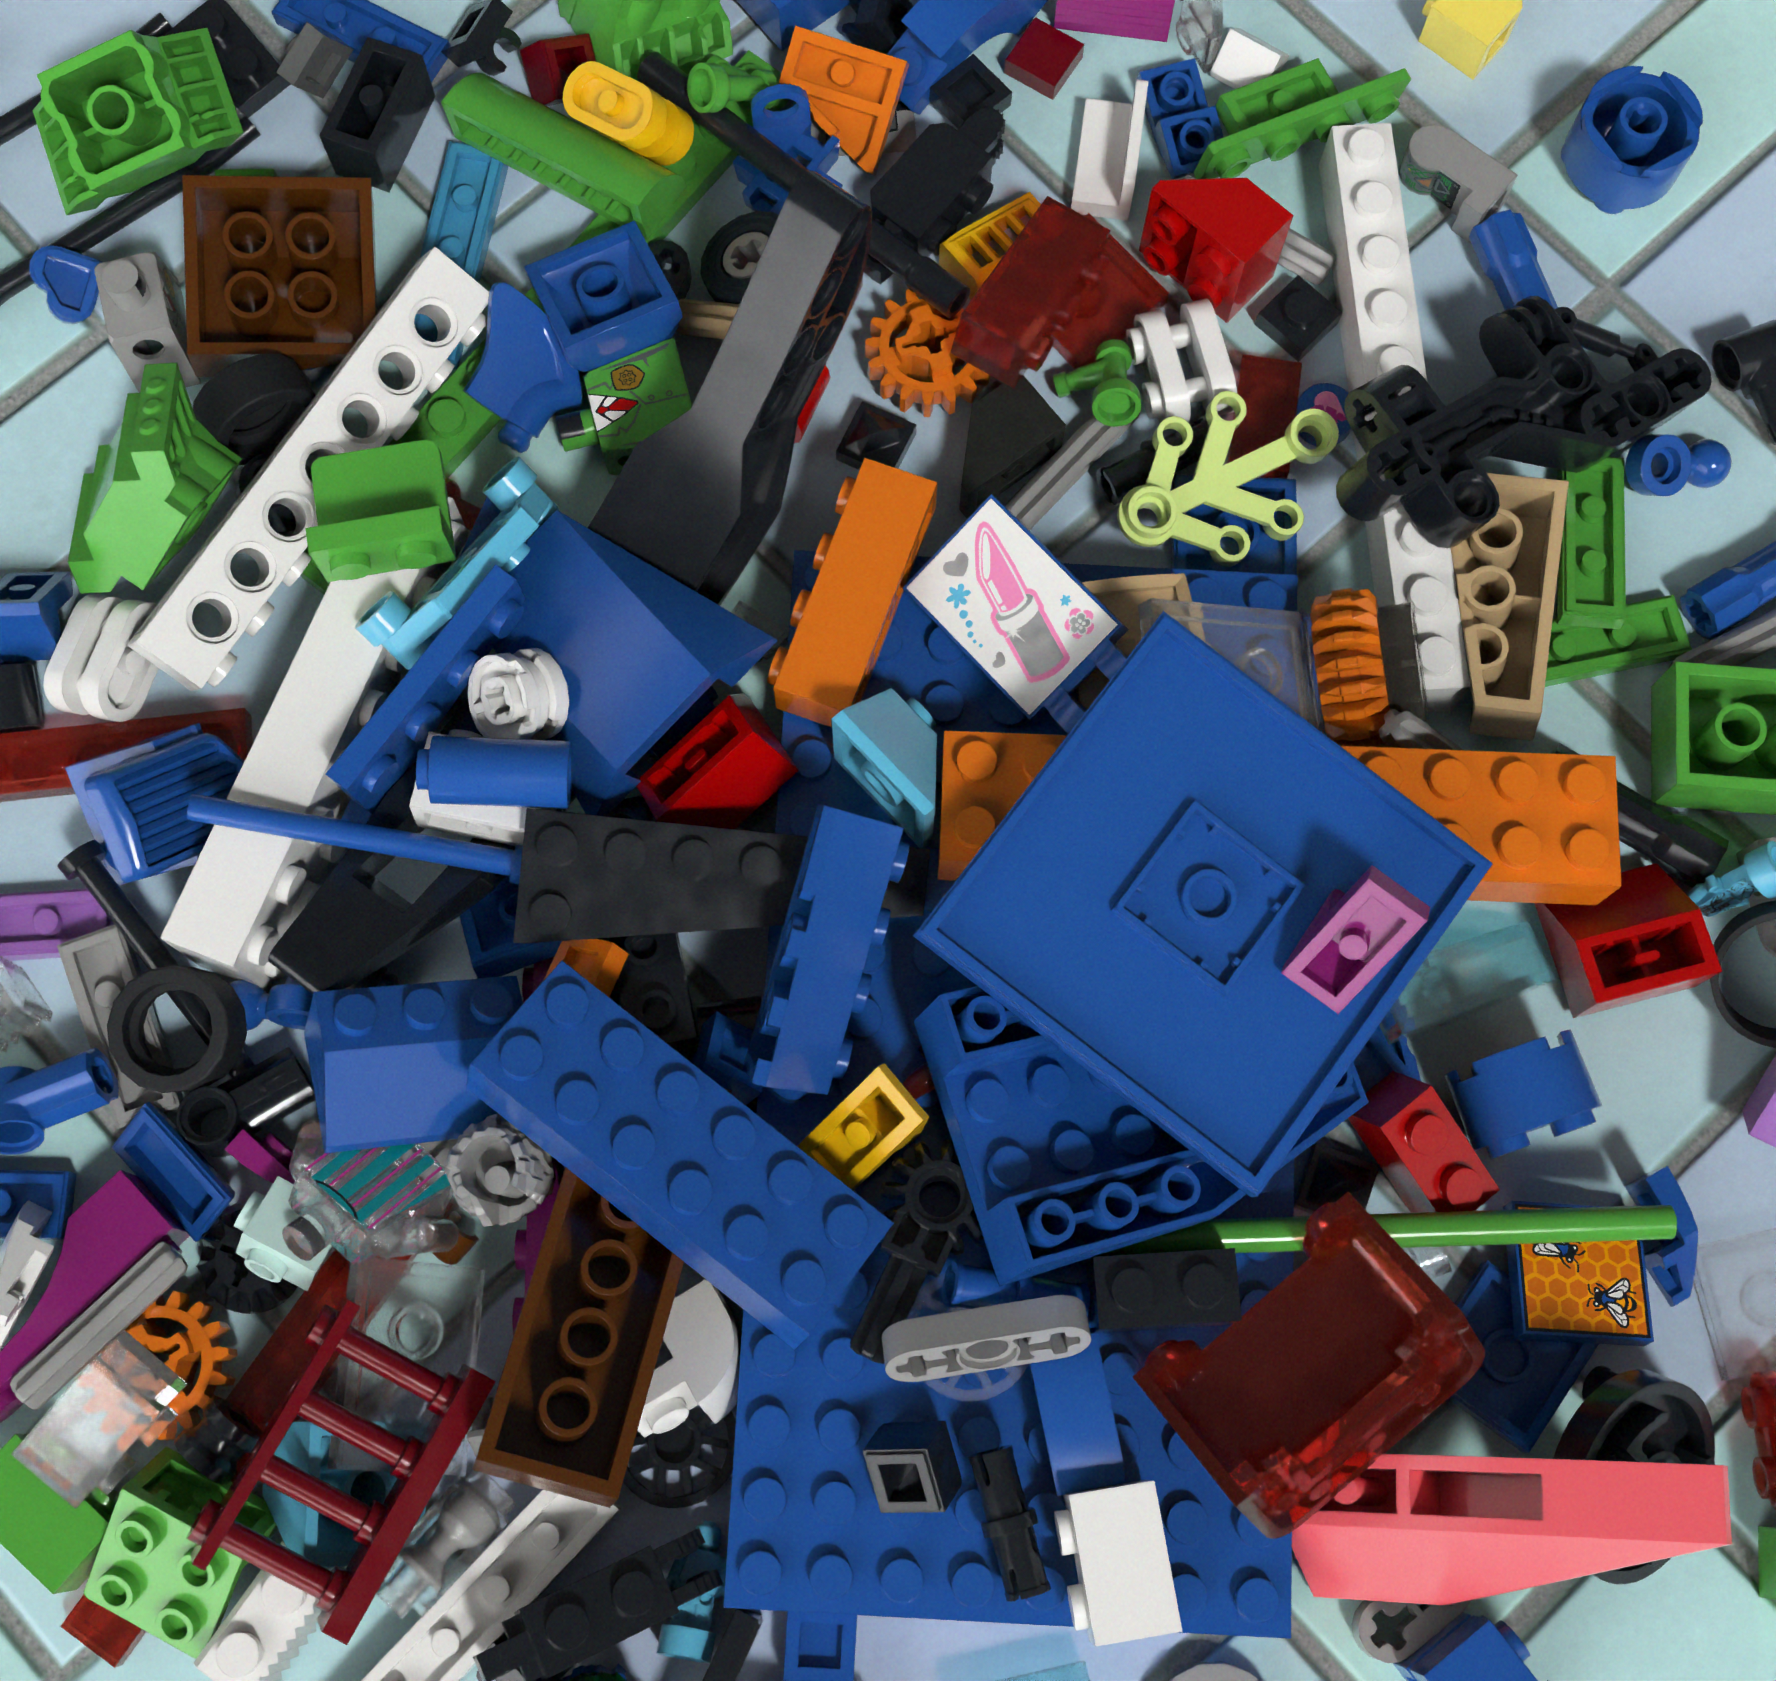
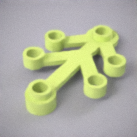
M1232 391L1220 392L1212 399L1206 409L1205 416L1209 428L1192 481L1170 491L1178 458L1184 454L1192 443L1193 430L1191 425L1181 417L1171 416L1165 418L1158 425L1152 437V443L1156 452L1145 485L1131 489L1119 504L1117 520L1120 530L1128 540L1143 547L1159 546L1169 538H1174L1209 550L1212 559L1219 565L1226 567L1238 564L1248 554L1251 543L1247 532L1236 525L1218 528L1183 513L1204 504L1262 524L1265 533L1274 540L1284 541L1290 539L1300 530L1304 522L1303 511L1296 502L1289 499L1274 501L1237 487L1295 459L1305 464H1313L1323 460L1338 442L1339 430L1335 420L1327 412L1320 409L1304 410L1287 426L1284 437L1224 465L1234 431L1244 420L1247 407L1244 399L1239 394ZM1227 404L1231 406L1235 412V419L1231 421L1222 419L1218 415L1217 405ZM1174 429L1179 432L1182 437V444L1180 446L1169 445L1164 440L1163 431ZM1300 432L1310 433L1316 440V448H1305L1299 442L1298 434ZM1142 508L1152 510L1156 514L1157 525H1143L1138 519V510ZM1274 512H1286L1291 517L1292 527L1289 529L1279 527L1274 521ZM1222 537H1231L1236 540L1239 545V553L1236 555L1225 553L1221 548L1220 539Z

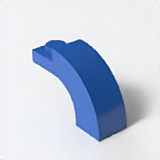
M919 0L901 20L908 28L887 54L906 60L909 63L899 99L911 111L920 115L930 103V87L962 63L973 51L989 39L1003 33H1013L1019 37L1048 0Z

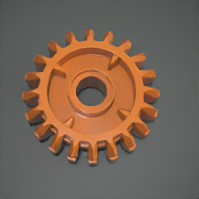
M1352 588L1333 590L1331 594L1317 596L1311 605L1310 617L1315 671L1325 733L1327 737L1339 746L1390 747L1382 741L1379 735V729L1385 724L1384 715L1393 709V698L1377 598L1369 589L1353 590Z

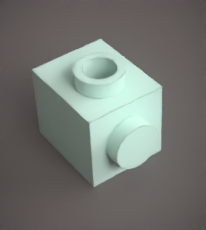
M277 1176L266 1196L254 1190L236 1219L234 1227L243 1231L236 1254L245 1258L244 1265L257 1276L276 1283L280 1282L283 1278L308 1292L335 1245L326 1238L327 1229L320 1230L315 1228L297 1211L310 1204L317 1196L311 1195L299 1206L295 1207L297 1203L310 1193ZM327 1203L322 1207V1216L330 1211L334 1205ZM336 1208L323 1218V1222H330L329 1220L341 1209ZM344 1224L339 1229V1231L336 1232V1234H342L346 1224ZM304 1225L315 1239L325 1244L306 1261L293 1254L285 1243L286 1239Z

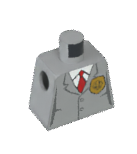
M144 252L102 262L95 266L94 271L108 338L138 392L140 393L145 364L177 362L185 387L201 384L200 377H196L187 355L186 310L181 286L157 253ZM145 340H156L162 343V350L153 354Z

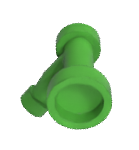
M715 55L710 57L706 63H697L691 69L687 81V93L692 107L697 112L716 113L721 111L728 101L752 102V98L759 91L777 85L778 82L774 73L770 70H754L749 75L740 68L730 65L728 61L720 56ZM776 100L771 101L765 107L772 106Z
M1117 339L1107 340L1096 349V362L1083 365L1069 373L1064 371L1053 375L1055 389L1059 398L1072 395V391L1095 388L1092 394V412L1094 417L1104 425L1113 427L1127 425L1134 421L1141 411L1140 392L1137 386L1127 379V370L1131 366L1132 355L1129 345L1124 341Z

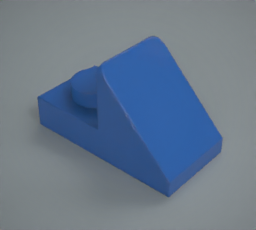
M70 571L7 573L0 579L1 660L35 661L51 659L61 637L58 610L73 596Z

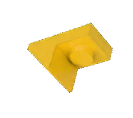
M883 1063L852 1091L797 1147L854 1191L892 1154L917 1139L929 1116L887 1065Z

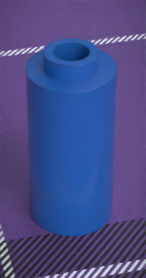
M433 736L430 749H419L417 753V789L428 790L431 804L569 809L572 785L571 741Z

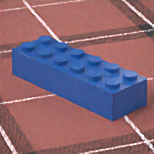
M563 961L554 968L469 1066L466 1088L794 1350L811 1335L894 1224Z

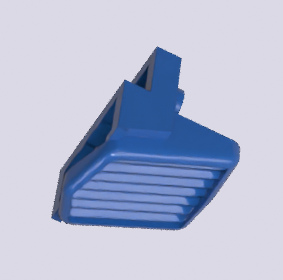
M196 723L146 738L131 746L78 761L65 767V770L94 840H97L107 853L103 859L106 870L118 885H123L196 864L214 825L187 820V809L191 794L227 799L244 764V760L218 736L203 733L200 723Z

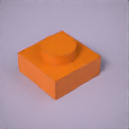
M600 939L562 941L544 980L563 961L609 997L629 954L615 943Z

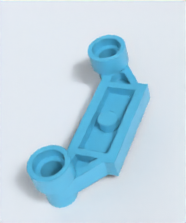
M519 456L501 468L482 490L500 510L499 515L411 609L393 591H390L365 612L355 625V629L374 647L381 644L407 670H410L433 642L430 636L456 614L496 564L507 573L514 569L530 551V547L525 541L556 510L559 511V507L535 483L537 475Z

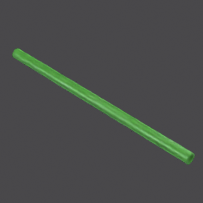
M1671 1205L1211 1219L1094 1257L1235 1248V1253L1664 1240L1674 1239L1676 1236L1677 1218Z

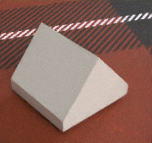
M1231 28L1214 62L1210 76L1233 89H1237L1280 73L1288 61L1289 55L1240 28Z

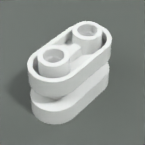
M1206 298L1182 304L1180 307V323L1169 326L1167 318L1161 309L1135 315L1134 328L1126 330V343L1131 349L1132 364L1142 365L1146 382L1142 383V398L1149 419L1158 418L1159 423H1161L1165 418L1177 416L1189 422L1191 417L1190 403L1202 401L1206 411L1208 405L1218 393L1223 391L1237 393L1234 372L1214 308L1209 299ZM1185 347L1194 378L1185 379L1176 349ZM1227 404L1217 405L1218 415L1234 412L1233 408Z
M90 594L79 600L72 610L45 671L44 691L49 703L60 711L80 715L90 714L96 718L115 722H124L133 718L142 708L159 668L128 647L127 644L157 604L138 600L124 601L118 597L101 594Z

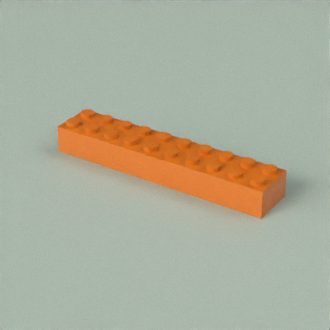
M944 731L941 767L938 880L956 881L1067 735ZM1340 746L1493 863L1468 900L1598 905L1621 887L1616 756Z

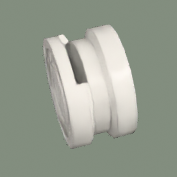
M539 648L518 650L514 654L498 653L486 655L475 663L469 676L467 695L470 713L476 728L484 738L545 740L552 738L561 731L568 716V688L560 666L549 653Z

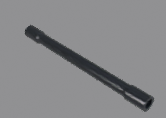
M653 52L644 59L637 73V80L685 110L695 122L788 193H790L796 182L805 173L810 171L727 107L716 113L697 112L692 107L688 98L687 81L689 75L659 52ZM872 218V232L868 254L900 277L910 290L947 318L955 316L968 300L970 288L930 257L919 254Z

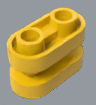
M595 61L579 65L570 74L565 83L563 105L568 115L608 139L661 166L675 164L690 149L694 138V124L691 116L685 110L661 97L660 94L643 83Z

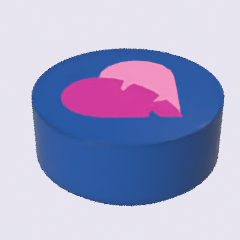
M1331 383L1315 384L1307 388L1299 397L1293 413V419L1300 412L1307 409H1320L1327 412L1333 417L1338 426L1339 438L1337 444L1347 438L1351 431L1344 409L1345 398L1348 392L1342 387ZM1300 432L1298 434L1304 441L1316 446V440L1310 433Z

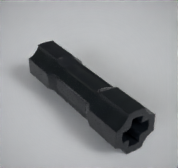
M1561 743L1550 753L1580 755ZM1617 781L1619 841L1647 856L1652 864L1657 863L1667 874L1691 888L1696 884L1705 883V878L1712 875L1717 869L1728 849L1729 840L1687 816L1673 814Z

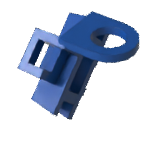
M777 84L759 91L752 98L751 102L753 128L795 160H797L796 158L799 155L810 162L808 166L803 163L801 164L808 170L817 172L842 188L843 185L827 175V172L838 160L840 139L832 135L824 144L811 136L812 121L810 118L809 97L806 91L799 86L791 84ZM777 99H791L796 102L793 107L783 111H770L764 108L768 103ZM738 155L734 159L733 165L738 181L747 186L742 192L745 205L753 211L774 212L779 215L789 193L778 184L773 183V180ZM763 198H766L767 200H769L770 202H772L773 204H775V206L771 205L770 203H768L767 201H765Z

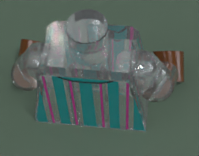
M319 1118L308 1120L300 1127L289 1165V1171L295 1183L288 1200L292 1210L299 1216L282 1230L286 1245L300 1259L310 1261L330 1244L350 1263L362 1265L377 1255L388 1259L421 1253H433L442 1262L456 1265L479 1241L476 1235H467L457 1227L462 1220L457 1211L450 1212L446 1218H440L444 1215L454 1191L448 1181L444 1170L445 1167L418 1143L324 1153Z

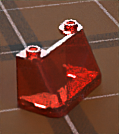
M1349 1192L1337 1202L1321 1206L1309 1217L1305 1224L1306 1234L1302 1243L1303 1250L1309 1259L1242 1315V1321L1232 1324L1204 1349L1193 1340H1183L1180 1342L1168 1340L1160 1344L1149 1354L1145 1361V1366L1133 1376L1134 1380L1236 1508L1270 1539L1283 1537L1306 1522L1371 1466L1382 1454L1386 1453L1475 1375L1485 1358V1349L1463 1312Z

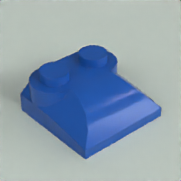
M635 220L524 266L526 275L547 315L567 363L579 371H592L657 343L671 339L678 329L679 321L683 318L679 301Z

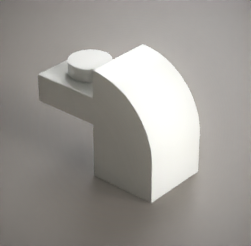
M706 1279L674 1298L663 1340L673 1358L654 1369L637 1430L644 1438L652 1433H664L679 1426L688 1417L689 1410L697 1405L716 1424L729 1414L737 1404L742 1329L726 1300L717 1288Z

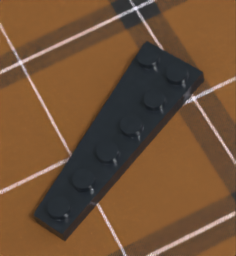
M527 808L513 943L525 944L782 926L808 836ZM909 846L907 862L898 883L888 882L881 907L891 910L890 918L924 916L930 849Z

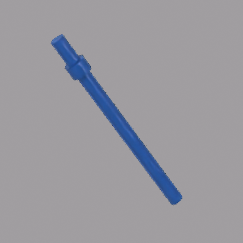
M193 793L188 804L187 820L506 875L510 876L509 883L519 884L523 845L516 844L515 850Z

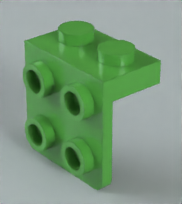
M426 439L322 456L312 463L311 475L318 526L305 528L308 553L327 582L354 580L368 575L404 569H420L434 564L457 561L442 454L436 442Z

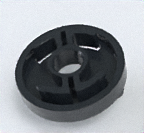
M1601 1365L1592 1369L1586 1376L1582 1389L1584 1402L1569 1421L1553 1459L1715 1465L1714 1430L1706 1405L1690 1387L1649 1370L1636 1369L1618 1374L1611 1371L1610 1368ZM1671 1558L1592 1575L1612 1584L1634 1583L1656 1572Z

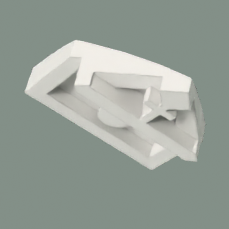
M29 1200L22 1206L0 1247V1350L54 1250V1246L39 1239L53 1212Z

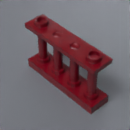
M342 1297L336 1309L325 1304L316 1316L303 1340L304 1343L313 1347L222 1502L218 1503L212 1499L206 1502L194 1521L186 1539L196 1544L191 1552L192 1565L203 1571L206 1570L217 1549L220 1547L315 1597L314 1606L322 1610L317 1618L321 1632L348 1645L496 1381L464 1363L457 1375L447 1371L442 1377L350 1326L361 1306ZM334 1351L428 1402L426 1409L434 1413L420 1439L410 1435L405 1440L312 1389ZM296 1415L391 1466L389 1473L397 1477V1480L383 1504L373 1500L368 1505L274 1455ZM260 1481L354 1531L352 1539L359 1542L360 1545L346 1569L336 1565L330 1571L235 1521L256 1483Z

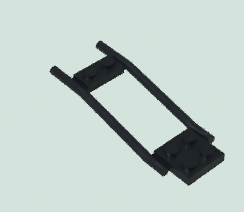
M207 0L175 27H172L164 16L158 13L136 32L140 35L160 37L208 28L244 133L231 146L206 151L195 163L140 188L48 246H58L80 254L86 252L183 192L182 175L212 174L261 135L248 118L291 84L276 73L280 65L225 0ZM41 92L0 116V146L37 124L32 110L41 101ZM32 256L0 275V306L11 297L34 284L29 274V263Z

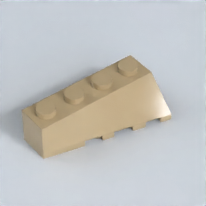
M1487 473L1499 494L1500 506L1497 515L1460 544L1451 547L1473 699L1469 733L1533 741L1542 714L1569 481Z

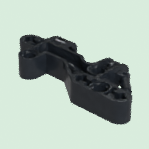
M1528 296L1502 313H1497L1485 319L1480 326V345L1498 378L1445 406L1419 371L1409 365H1399L1348 393L1344 406L1346 419L1366 454L1339 477L1336 485V497L1340 506L1349 516L1367 522L1378 519L1402 505L1419 532L1429 543L1447 549L1457 546L1494 518L1500 506L1499 494L1479 461L1481 459L1492 456L1567 472L1578 473L1585 471L1667 423L1703 397L1709 391L1712 383L1710 369L1703 358L1690 349H1675L1658 358L1653 349L1647 344L1642 343L1632 347L1620 342L1619 334L1577 319L1575 313L1568 307L1554 309L1543 298ZM1583 348L1609 358L1614 354L1626 357L1634 373L1618 382L1610 383L1601 376ZM1411 387V390L1400 396L1398 395L1403 388ZM1374 412H1377L1373 419L1369 421L1365 420V417ZM1381 475H1384L1385 481L1380 478Z

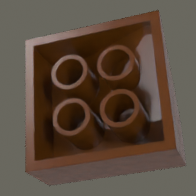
M182 175L187 355L196 377H213L229 365L241 359L259 354H282L294 360L300 370L340 364L377 315L375 222L371 178Z

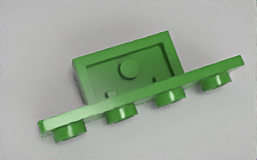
M1317 58L1220 95L1215 107L1218 117L1229 136L1213 141L1207 146L1193 174L1196 179L1235 178L1246 171L1251 164L1267 158H1270L1271 161L1282 160L1295 152L1301 145L1315 139H1319L1320 142H1327L1332 126L1354 125L1364 120H1367L1370 124L1377 123L1387 118L1399 107L1400 102L1398 99L1411 81V77L1407 70L1403 68L1339 93L1321 61Z

